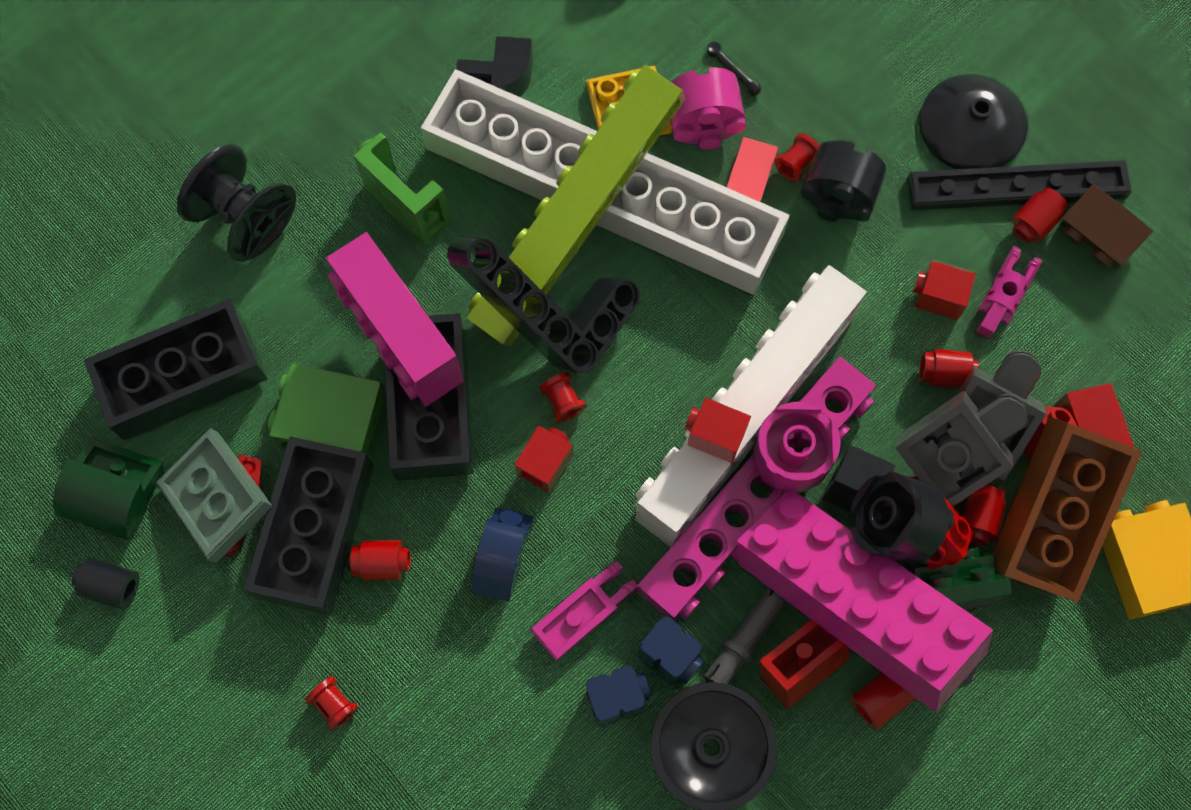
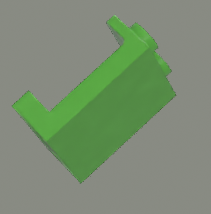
M379 133L373 139L364 141L353 157L365 190L423 245H426L451 222L443 189L434 180L417 194L407 187L394 174L396 171L387 138L382 133Z
M291 363L288 375L284 374L279 384V396H281L278 409L271 412L268 420L269 436L277 445L284 447L291 436L364 452L369 457L386 397L382 383Z

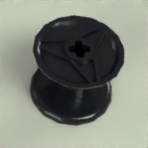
M228 144L219 146L211 151L192 168L183 182L177 197V213L182 220L197 223L207 220L219 212L222 215V222L232 224L227 237L228 253L234 261L245 262L263 253L281 235L295 209L296 193L293 187L283 183L268 186L257 194L254 186L242 184L247 171V157L240 146Z

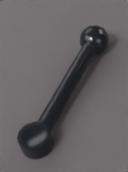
M714 41L708 44L707 54L710 57H717L748 87L749 94L758 95L761 92L760 83L748 78L721 52V45L718 42Z

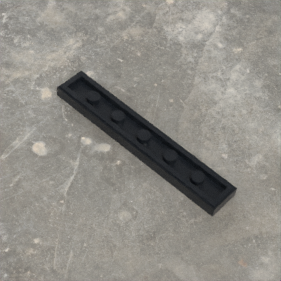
M1126 160L909 172L907 176L911 211L1025 204L1036 192H1041L1044 188L1055 190L1066 202L1078 201L1093 183L1113 199H1127L1132 193Z

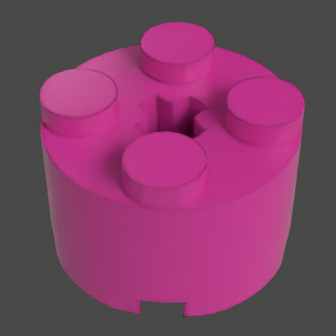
M708 68L709 74L698 76L696 70L680 75L672 81L673 84L683 90L686 98L671 119L673 136L676 141L697 144L702 150H712L718 148L722 140L746 129L737 77L727 69Z
M790 402L776 408L762 423L753 448L754 462L762 480L769 486L779 490L795 492L807 491L821 484L840 452L841 441L838 428L832 419L830 421L821 412L820 408L810 403ZM790 443H797V448L802 450V452H795L794 448L789 447Z

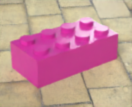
M367 232L326 257L332 271L327 274V277L335 288L336 296L346 310L350 308L356 318L355 322L365 337L372 339L377 347L378 355L389 370L393 368L399 378L400 386L411 401L418 397L423 406L427 407L464 382L457 355Z

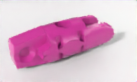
M1012 246L990 290L978 308L985 315L976 333L988 339L993 335L1000 322L1005 325L1010 323L1022 297L1027 292L1043 261L1034 257L1028 263L1024 275L1011 270L1020 257L1021 249L1016 246Z

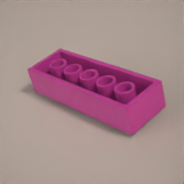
M786 490L737 540L738 565L934 712H937L988 653L993 629L894 560L880 557L861 549L855 542L851 530L795 491Z

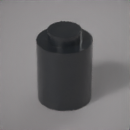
M89 558L84 564L81 563L76 567L71 583L75 587V594L77 596L125 610L130 606L137 593L139 573L101 560Z

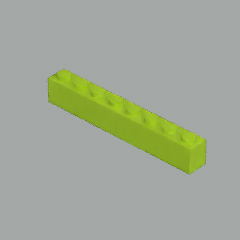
M646 64L640 72L635 70L631 73L623 86L625 93L617 104L612 102L607 107L600 120L603 124L595 136L590 134L586 137L579 148L578 153L581 155L573 167L568 165L561 172L556 181V184L559 186L551 198L545 197L540 202L534 213V216L537 218L529 229H522L513 241L512 247L515 249L509 258L546 295L686 99L682 89ZM499 274V276H498V278H497V286H498V287H499L500 284H501V275H500V274ZM479 293L474 296L468 307L471 312L466 318L501 344L511 346L519 332ZM526 300L523 303V312L526 308Z

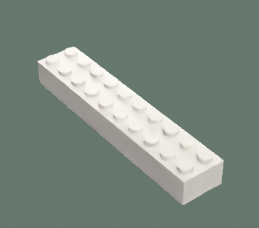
M456 69L421 127L427 150L539 200H543L545 197H552L559 187L556 181L561 172L568 165L573 167L581 155L578 151L588 135L592 134L595 136L597 133L594 129ZM647 153L597 225L754 295L784 235L790 215Z

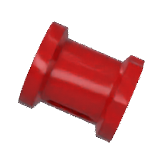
M805 133L797 134L793 140L794 144L785 154H779L774 159L777 170L793 182H797L802 178V171L812 162L813 156L819 148V144Z
M563 372L549 378L539 387L541 394L547 395L556 412L554 418L558 423L578 416L587 408L585 401L579 400L570 384L572 377L568 372Z
M334 676L322 681L304 699L308 706L314 705L328 722L327 728L332 732L347 722L359 709L356 703H350L337 688V680Z

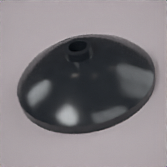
M978 74L957 75L939 83L926 97L919 117L920 132L927 148L937 159L954 169L1003 167L1018 155L1028 134L1026 110L1018 96L1000 81ZM975 108L981 109L985 113H979L975 110Z
M707 682L696 684L680 691L664 705L653 726L651 757L657 776L664 787L676 799L695 809L731 810L744 805L764 788L772 774L776 761V737L769 716L752 696L732 685ZM712 740L717 743L719 747L717 755L709 756L704 752L706 741Z

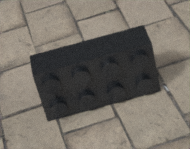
M231 299L84 359L108 427L124 441L268 380L242 315Z
M460 313L428 317L457 355L464 382L427 407H424L418 397L412 401L409 399L400 386L399 378L393 368L389 370L385 365L390 470L396 481L474 474L465 329Z
M289 437L270 501L272 507L267 511L244 587L246 593L255 599L332 616L374 466L367 453Z

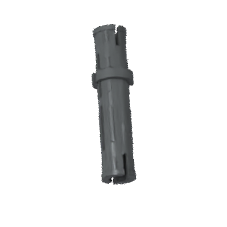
M768 587L764 595L742 622L737 632L734 633L731 639L726 638L721 645L723 650L707 672H705L703 678L707 682L729 685L742 665H747L753 658L750 654L788 601Z

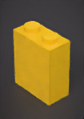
M1168 500L1145 506V513L1132 515L1129 509L1117 512L1102 547L1129 620L1191 605V517L1186 503L1170 506Z

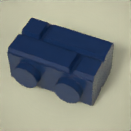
M669 616L662 617L642 640L638 659L651 670L657 669V675L670 686L676 685L679 680L686 685L704 662L698 657L702 645L689 633L682 634V628Z
M630 665L611 671L610 677L603 674L587 680L586 694L596 724L600 727L618 722L620 716L623 719H627L641 714L645 701L650 700L651 693L644 673L636 674L634 668Z

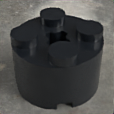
M834 140L822 143L813 156L800 195L818 209L817 215L826 221L835 222L838 218L855 219L862 222L868 221L876 204L887 170L884 161L876 153L867 149L865 154L855 151L854 147L856 144L848 141Z
M887 472L888 474L875 475L869 478L856 493L851 507V514L856 515V528L851 527L855 542L864 551L904 564L919 566L926 564L930 557L940 548L947 531L951 529L954 523V514L948 508L944 496L934 486L896 472Z

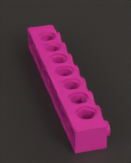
M839 357L800 402L817 406L830 421L832 419L838 428L841 441L850 430L845 424L853 415L860 419L874 403L870 395L875 389L876 384L842 357ZM828 400L838 402L842 406L843 412L833 413L829 411L825 402ZM790 443L789 447L794 448L795 452H802V450L797 448V443ZM753 455L637 585L636 593L664 617L669 616L675 621L679 616L684 620L690 616L700 603L695 598L705 586L709 590L716 586L726 573L721 567L730 557L736 561L738 560L737 540L785 492L769 486L762 480L756 468ZM755 483H762L768 487L770 496L758 498L751 492L750 486ZM731 511L739 512L745 518L746 524L742 527H732L727 523L725 514ZM705 540H712L719 545L720 554L715 557L705 556L700 551L699 544ZM679 569H687L694 575L695 583L688 587H682L674 581L673 574Z

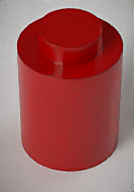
M882 672L850 697V701L858 714L876 731L915 700L912 694Z

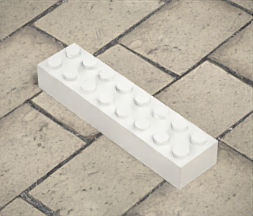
M828 265L821 275L816 272L812 274L802 288L803 295L796 303L792 300L779 317L781 322L773 332L768 329L756 345L758 350L753 356L752 361L745 358L732 375L735 379L728 391L722 387L712 400L752 416L734 462L730 463L687 445L690 432L686 431L684 436L687 439L683 443L682 448L678 450L676 447H673L660 464L662 470L657 479L654 481L649 477L636 494L638 500L634 505L637 507L635 521L670 548L696 520L752 449L760 427L768 415L775 411L776 408L790 401L854 320L867 291L832 266Z

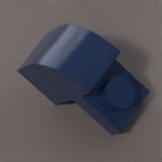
M495 508L491 520L487 519L479 543L473 571L471 593L510 602L519 577L522 553L532 529L533 516L514 510Z

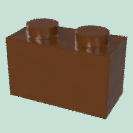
M1094 183L1063 216L1060 222L1065 227L1062 230L1064 235L1077 245H1080L1082 242L1087 244L1094 250L1091 256L1107 269L1112 265L1119 269L1153 232L1151 228Z

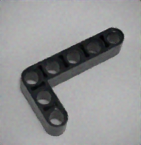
M460 236L456 237L448 247L447 257L452 268L552 365L560 369L577 373L589 372L599 361L639 303L640 292L635 282L627 279L601 277L594 282L568 318L490 239ZM474 247L475 259L473 262H471L470 255ZM499 274H500V275H501V284H500V286L498 287V286H497V278H498V276H499ZM526 300V308L523 312V303Z

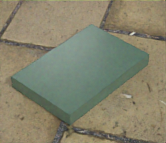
M211 428L156 482L207 560L217 563L272 507V504L221 435Z

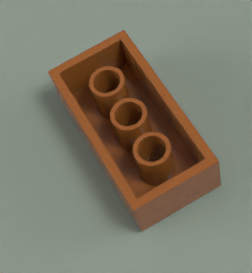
M1049 416L991 554L994 556L995 569L1004 576L1078 603L1143 451Z

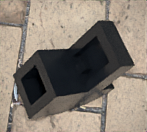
M496 36L494 61L458 59L456 70L520 97L527 90L532 77V39Z

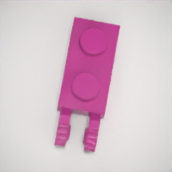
M618 561L611 564L596 578L593 579L591 577L530 629L531 633L556 662L615 613L618 609L617 606L622 604L637 590L638 584L634 580L625 583L611 598L601 589L620 574L623 567Z

